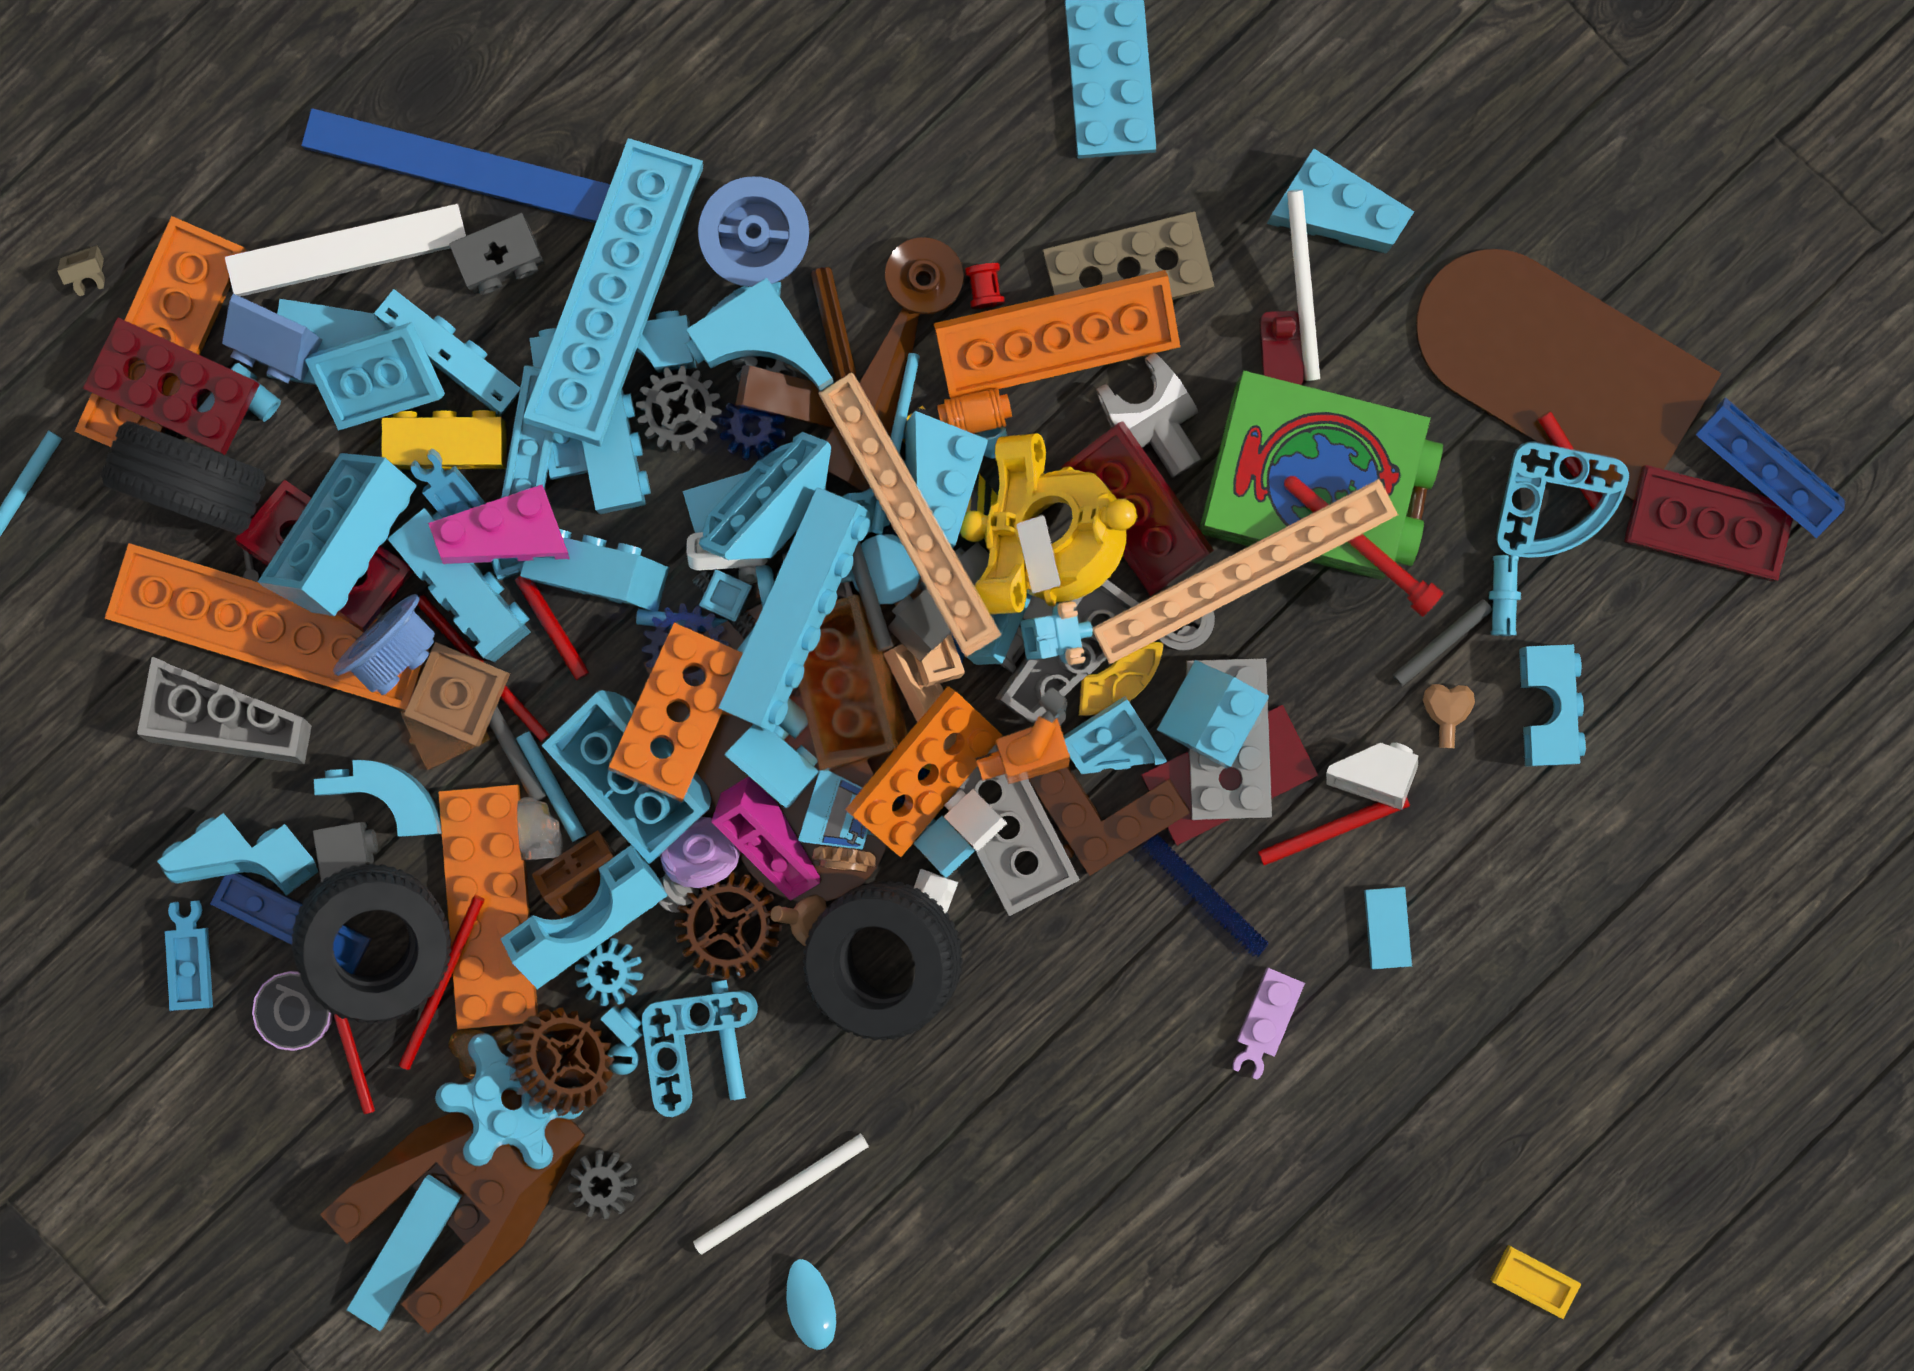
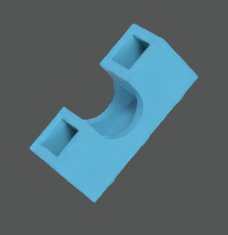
M1574 644L1526 646L1520 648L1521 688H1540L1546 691L1552 698L1554 705L1553 714L1548 722L1541 726L1523 727L1525 767L1580 764V756H1584L1586 751L1584 733L1579 732L1578 717L1583 716L1584 710L1582 693H1577L1576 677L1581 676L1582 670L1580 654L1574 652Z

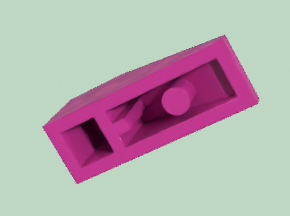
M748 776L720 794L711 822L790 901L820 884L821 878L798 841L777 802L759 784Z

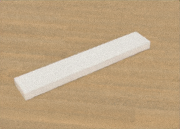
M454 204L225 257L233 293L241 297L450 249L449 243L465 237L466 234L459 206Z

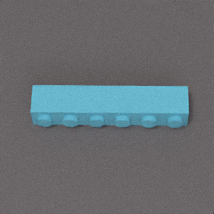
M816 488L719 705V709L771 732H774L776 725L782 723L788 710V698L793 688H796L803 678V665L809 651H813L820 640V627L825 615L829 614L836 604L838 586L842 578L846 577L852 568L854 561L852 555L858 541L863 540L869 530L871 512L858 503L821 488Z

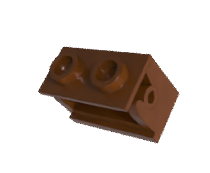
M597 830L531 875L543 899L548 902L562 919L583 910L594 899L600 885L599 867L615 857L617 853Z

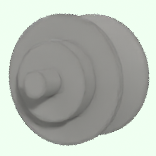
M667 874L659 879L668 896L658 903L667 911L677 913L680 912L677 909L678 905L688 906L693 903L687 898V893L694 892L698 897L699 888L683 887L671 881Z

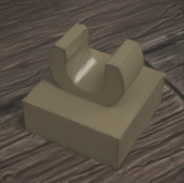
M98 245L60 258L58 274L64 285L73 282V288L77 295L83 296L85 294V287L82 283L84 278H92L99 290L104 288L105 277L102 273L104 258Z

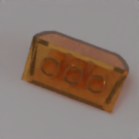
M855 594L836 601L833 610L825 615L820 627V640L813 651H809L803 665L804 675L799 684L820 771H828L897 750V746L907 735L894 678L883 654L887 651L877 650L861 597Z

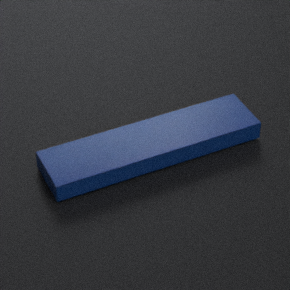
M241 873L225 875L210 903L291 945L293 943L292 934L294 932L292 929L295 924V918L299 914L300 906L303 905ZM343 925L333 943L334 955L338 964L346 972L355 974L372 938Z

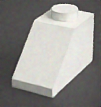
M1378 743L1330 765L1326 772L1327 785L1402 810L1418 768V755L1413 754V750L1399 743H1391L1390 746Z
M961 789L944 805L949 810L944 818L977 852L1007 824L973 789L968 794Z

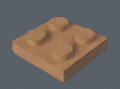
M435 642L404 715L470 744L480 746L510 673Z

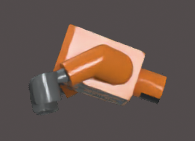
M1054 688L1048 689L1039 701V704L1046 712L1041 717L1038 716L1033 727L997 739L996 752L975 758L982 781L1005 774L1008 784H1012L1069 767L1070 755L1060 725L1066 719L1067 700L1061 693Z

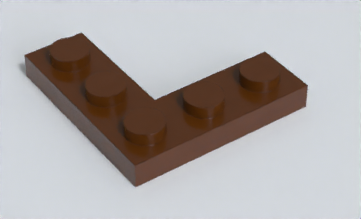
M1069 767L1028 779L1089 876L1191 812L1170 778L1104 820Z

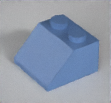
M233 294L229 302L222 344L233 350L230 357L250 367H253L255 361L269 367L266 374L287 384L291 377L303 382L309 370L305 359L310 354L318 351L322 339L305 326Z

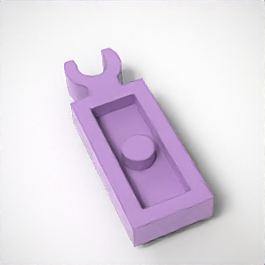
M1268 967L1266 968L1237 1038L1238 1042L1247 1046L1245 1051L1235 1056L1232 1063L1233 1070L1239 1071L1242 1062L1249 1059L1255 1064L1251 1077L1256 1080L1261 1077L1264 1070V1064L1261 1059L1263 1053L1275 1057L1305 983Z

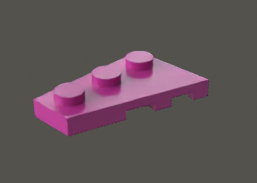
M543 484L428 523L443 564L491 562L493 559L518 558V561L533 560V557L554 556L555 560L570 559Z

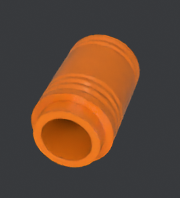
M998 388L944 399V404L937 405L940 421L973 434L1006 427L1005 418L1012 417L1008 394L1000 395Z

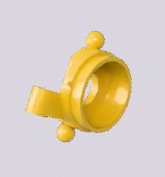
M1040 434L999 437L995 445V457L1000 481L997 502H993L988 515L974 510L965 513L960 529V534L968 541L977 542L985 538L986 547L990 551L988 566L981 578L975 583V589L989 614L1022 612L1026 601V594L1045 600L1048 606H1055L1056 602L1071 601L1093 592L1112 575L1123 556L1126 545V529H1129L1137 518L1135 506L1126 499H1116L1094 473L1074 470L1069 466L1059 471L1044 474L1046 449ZM1057 502L1066 503L1072 509L1070 527L1062 538L1051 544L1060 585L1033 593L1017 524L1036 518L1041 512Z

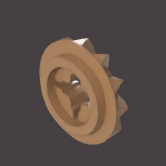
M819 846L814 849L812 860L820 861V867L867 872V867H875L876 857L871 852Z

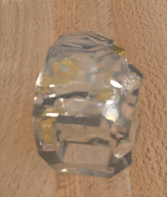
M533 796L523 797L519 800L517 804V821L521 860L557 858L563 854V840L559 821L550 815L547 803L538 801Z

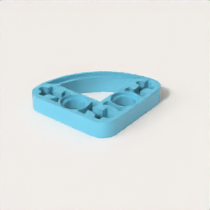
M1538 442L1521 444L1515 450L1512 458L1496 531L1498 546L1511 556L1544 557L1565 552L1587 541L1610 520L1617 510L1629 481L1627 466L1619 459L1610 456ZM1531 449H1536L1538 457L1550 460V452H1556L1557 455L1552 462L1553 475H1545L1548 467L1542 465H1534L1532 471H1527V465L1521 461L1522 455H1529ZM1569 456L1578 458L1582 464L1580 474L1573 479L1564 478L1559 471L1561 461ZM1589 460H1596L1593 468L1603 471L1608 470L1610 464H1614V469L1620 474V479L1612 480L1610 486H1605L1603 478L1591 475L1592 483H1584L1589 474ZM1546 482L1604 493L1593 511L1573 528L1552 537L1534 539ZM1519 488H1528L1534 494V502L1528 509L1519 510L1513 506L1512 495ZM1508 512L1519 517L1531 516L1529 524L1521 521L1519 532L1525 536L1524 542H1517L1515 548H1510V542L1504 538L1505 532L1512 533L1515 524L1514 519L1507 520Z

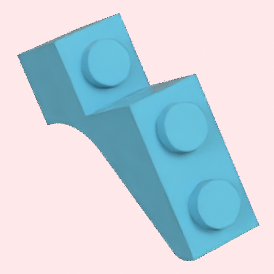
M224 813L216 819L212 817L202 822L197 827L194 835L184 842L179 841L169 846L164 851L163 857L157 861L166 877L173 883L251 872L265 876L273 881L285 895H288L318 873L314 859L285 824L277 830L274 828L265 832L257 840V845L252 848Z

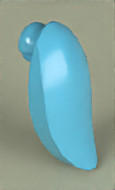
M798 1259L793 1262L787 1280L786 1299L788 1314L793 1328L804 1344L809 1348L821 1350L828 1347L834 1339L836 1329L834 1300L828 1285L819 1271L808 1261Z

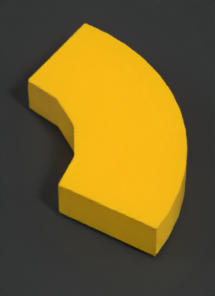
M1152 642L1115 661L1111 667L1098 674L1087 675L1082 679L1079 716L1096 715L1124 696H1126L1129 702L1134 699L1154 676L1160 663L1164 643Z

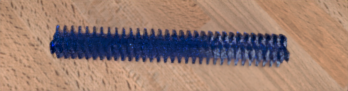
M1158 834L1151 837L1144 844L1142 850L1147 848L1145 853L1150 851L1149 856L1154 855L1152 859L1157 858L1156 863L1161 862L1159 866L1164 865L1163 870L1168 869L1167 874L1171 872L1170 877L1175 875L1174 881L1179 879L1177 884L1182 882L1181 888L1186 886L1184 890L1189 889L1188 894L1193 893L1191 897L1196 896L1195 901L1200 900L1198 904L1203 903L1202 908L1207 907L1206 912L1211 910L1209 915L1214 913L1213 919L1218 917L1216 922L1221 920L1220 925L1225 924L1224 929L1228 927L1227 932L1232 931L1231 936L1235 934L1234 939L1239 938L1238 943L1242 941L1241 946L1246 945L1245 950L1250 948L1248 953L1253 952L1252 957L1255 955L1257 957L1260 956L1268 946V941L1261 937V934L1254 930V927L1250 926L1251 924L1247 923V920L1243 919L1235 909H1232L1233 907L1229 906V903L1225 902L1226 900L1222 899V896L1218 895L1219 893L1215 892L1211 885H1207L1208 883L1203 878H1200L1201 876L1193 871V868H1189L1190 865L1186 864V861H1182L1183 858L1179 857V854H1175L1176 851L1168 847V844L1161 840V837H1157Z

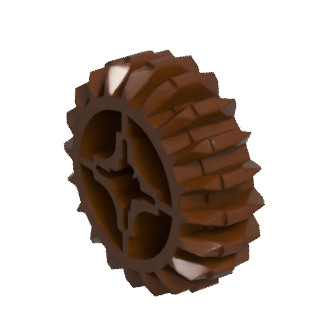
M731 872L726 877V884H722L719 881L713 885L714 887H701L699 889L702 894L698 897L694 892L687 893V898L693 902L691 907L678 905L677 909L682 913L688 914L687 920H675L674 925L676 927H687V933L676 936V941L678 943L686 940L690 941L691 947L686 948L682 952L683 956L688 957L694 952L699 955L693 963L695 969L701 967L705 961L709 962L706 974L710 977L715 974L717 966L722 967L723 979L730 978L731 967L736 968L739 978L745 977L746 970L744 964L747 962L751 969L756 972L760 969V965L755 959L757 955L766 961L772 958V955L764 949V946L768 944L772 947H778L780 943L776 938L769 937L770 931L779 932L782 931L783 927L778 923L770 924L772 910L768 911L766 904L772 902L775 897L773 894L766 895L763 899L758 896L764 888L762 882H758L752 890L748 889L751 877L747 874L742 877L740 885L735 884V873ZM733 892L746 897L752 903L740 911H731L720 902L716 894ZM706 902L710 907L714 923L708 932L698 937L696 928L697 917L701 907ZM759 913L761 932L756 945L751 949L744 936L743 927L750 918ZM721 914L725 915L728 919L746 914L744 918L738 921L739 926L734 927L738 929V932L735 934L736 937L732 936L730 932L720 933L715 937L711 936L719 930L718 925L723 924L719 921L722 917ZM717 940H726L738 950L741 957H718L709 952L706 947Z
M563 1007L556 1008L552 1013L547 1009L542 1010L536 1016H530L524 1021V1025L514 1032L513 1037L515 1040L509 1044L507 1049L513 1055L507 1059L506 1065L516 1069V1071L510 1075L509 1081H519L522 1086L518 1089L517 1095L528 1093L531 1096L529 1106H535L540 1102L542 1103L543 1114L550 1113L555 1109L558 1117L566 1115L569 1111L572 1114H578L584 1110V1107L590 1108L594 1105L598 1097L606 1092L608 1088L606 1083L611 1080L613 1075L607 1068L613 1063L615 1058L605 1055L611 1043H601L599 1037L602 1035L603 1029L593 1031L590 1028L592 1018H585L581 1022L579 1021L578 1010L571 1011L566 1015ZM546 1036H557L566 1040V1042L557 1041L553 1037L548 1039ZM556 1081H561L565 1083L567 1086L572 1084L576 1088H564L554 1083Z

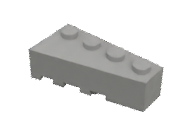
M1108 580L1093 592L1071 600L1077 606L1073 607V609L1078 612V623L1089 621L1092 628L1139 604V602ZM1094 633L1091 637L1081 639L1082 648L1084 649L1081 657H1085V661L1080 664H1065L1059 656L1026 660L1025 655L995 699L1026 722L1034 723L1038 716L1041 717L1046 712L1039 704V701L1048 689L1054 688L1065 696L1107 658Z
M152 657L137 735L151 743L305 764L312 725L300 716Z

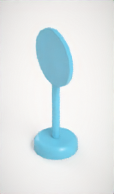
M879 534L866 539L861 544L880 604H895L915 591L921 577L898 536ZM768 565L755 567L762 608L775 582L772 568ZM851 568L849 574L842 578L840 583L853 581L855 589L859 592Z

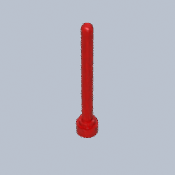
M1289 476L1285 479L1284 486L1286 490L1313 513L1329 505L1296 476ZM1364 534L1347 541L1408 594L1407 599L1412 603L1410 607L1421 617H1424L1444 594L1432 582L1429 585L1423 580L1419 583Z

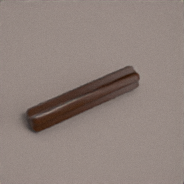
M830 267L817 268L811 272L836 381L851 372L857 376L832 269Z

